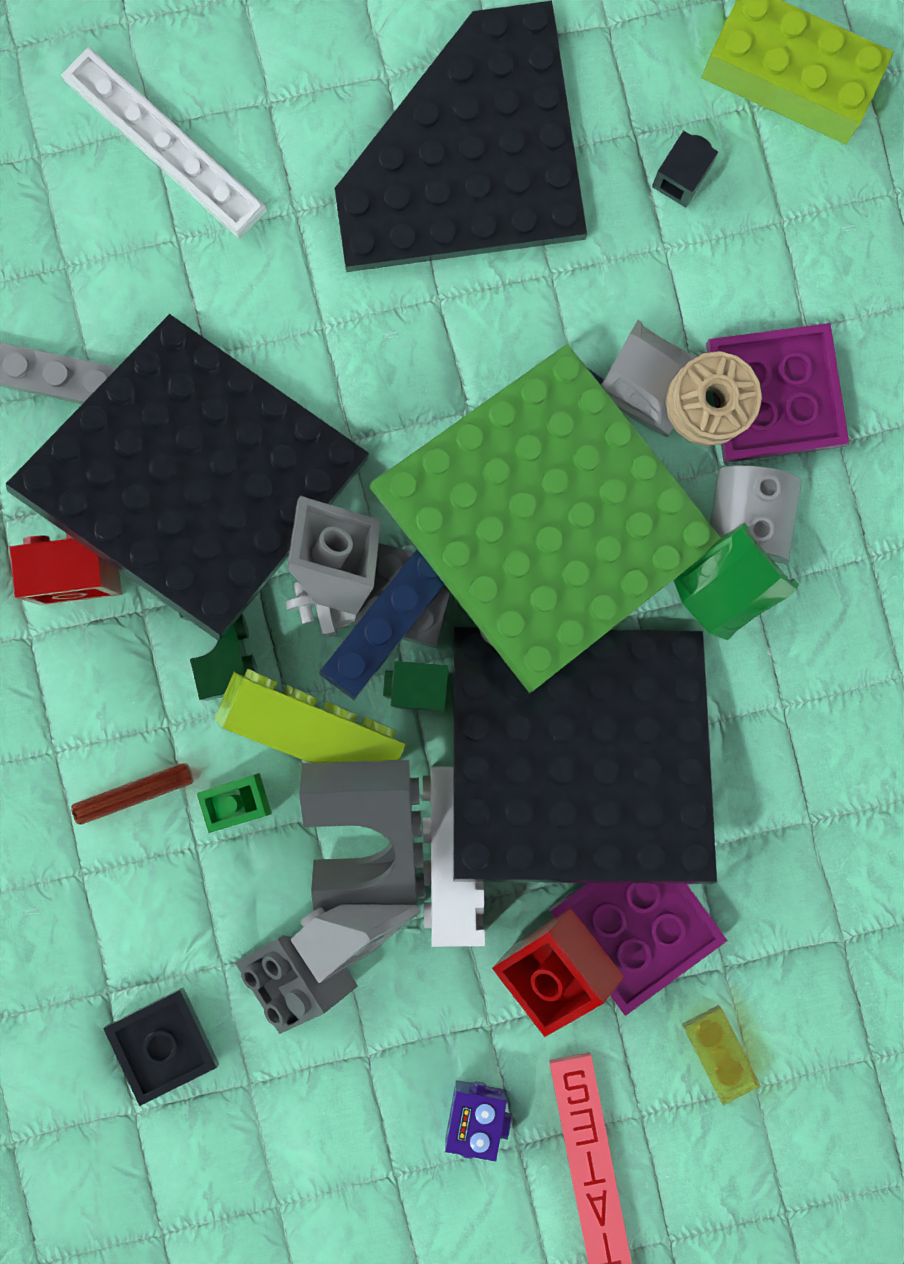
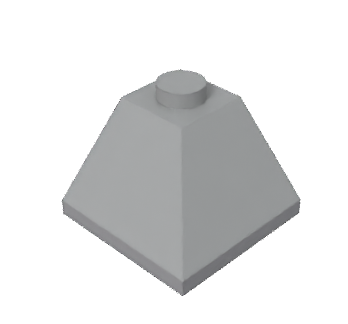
M299 497L287 569L316 604L354 615L358 614L374 588L381 520L306 497Z
M341 904L327 912L322 907H319L300 921L304 928L290 940L318 983H321L370 955L421 911L417 905Z

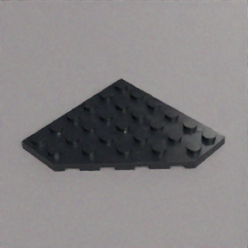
M552 1L472 11L334 189L346 272L586 240L587 229Z

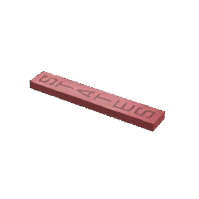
M587 1052L551 1059L549 1064L588 1264H632L591 1053Z

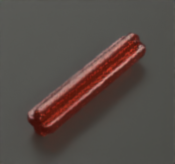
M181 763L72 804L71 812L73 818L78 825L91 822L188 786L194 782L193 774L187 763Z

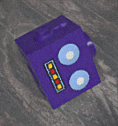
M455 1081L445 1137V1152L458 1154L468 1159L474 1157L496 1162L500 1139L508 1140L512 1114L505 1112L507 1104L505 1089L489 1087L485 1083L477 1081L474 1084Z

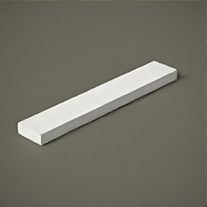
M89 46L61 74L64 82L239 240L267 212L266 206Z

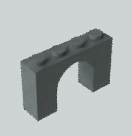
M409 760L302 764L299 796L303 827L361 826L377 831L390 842L382 851L367 857L313 860L311 886L313 910L322 907L327 912L341 904L417 905V899H425L424 874L416 873V869H423V843H414V837H422L421 810L412 811V805L420 804L419 777L410 778Z

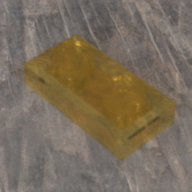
M719 1005L681 1024L722 1105L761 1086L723 1009Z

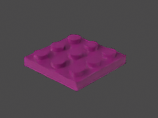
M831 323L708 339L706 342L707 353L721 351L736 355L751 366L760 382L762 395L758 416L750 427L726 443L721 444L723 463L842 448L849 444ZM713 392L715 408H720V398Z
M584 883L549 909L555 918L571 907L623 974L624 978L610 996L625 1016L728 941L687 884Z

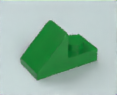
M260 773L197 793L208 833L272 814Z

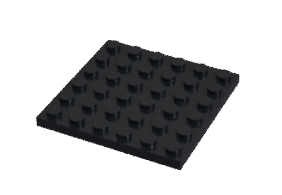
M168 314L6 482V489L11 495L220 641L289 557L299 497L302 496L331 505L365 464L369 452L177 318Z
M454 627L453 882L714 884L717 882L703 631L609 630L529 693L496 649L481 636L479 627Z

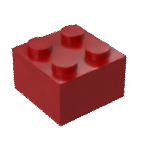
M67 533L66 539L50 541L49 536H30L23 538L22 545L9 546L14 595L17 599L37 605H48L122 595L119 570Z
M571 907L514 943L492 967L493 971L544 1037L604 1004L624 978L623 974Z

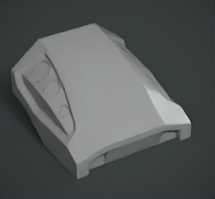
M637 320L602 384V388L617 407L630 418L668 437L673 428L667 415L665 402L669 384L679 370L689 361L695 359L696 356L659 337L644 327L641 321Z

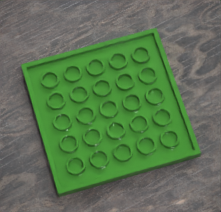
M568 343L373 480L369 486L529 693L702 558L721 538Z

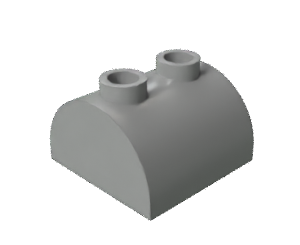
M727 466L719 469L710 519L711 526L720 537H723L745 522L750 528L748 533L774 562L789 563L802 479L785 471L757 466Z

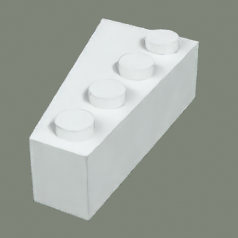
M431 766V775H423L422 782L423 801H431V818H423V843H431V860H423L425 886H431L432 903H424V929L432 928V947L485 946L483 882H453V766Z

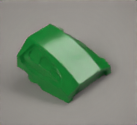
M745 522L718 539L702 558L673 580L681 602L709 634L725 640H729L736 631L752 619L788 598L799 586L795 579L790 580L748 533L750 528Z

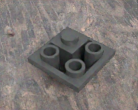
M286 935L276 938L235 962L241 972L243 982L253 991L264 1009L266 1019L275 1026L279 1034L325 1014L358 987L347 968L318 983L290 939L292 937Z

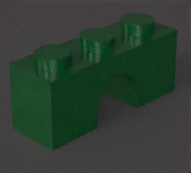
M179 613L180 618L190 621ZM243 614L239 616L221 640L217 641L216 646L211 652L190 659L199 700L209 701L223 697L234 672L245 676L247 669L258 673L253 654H246L243 639L249 638V631Z
M394 661V670H385L383 697L391 699V706L395 708L445 712L448 665Z

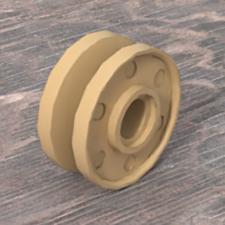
M718 351L703 353L689 361L679 370L669 384L665 402L668 418L677 433L689 442L703 446H713L726 443L750 427L758 416L762 395L760 382L751 366L736 355ZM706 391H712L719 396L720 408H714L708 404L705 396Z

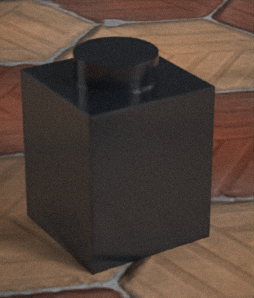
M683 130L657 171L652 188L686 208L710 171L718 151L712 148L711 143L704 137L691 135Z

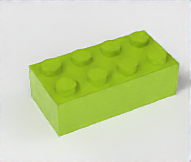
M736 0L709 56L701 78L847 145L860 126L894 51L783 0Z
M247 669L245 676L233 673L214 717V720L225 730L309 763L399 760L406 745L394 738L397 730L367 717L363 718L361 724L355 722L358 714L328 701H325L323 708L315 705L318 698L289 685L286 686L284 692L275 689L277 681L250 669Z

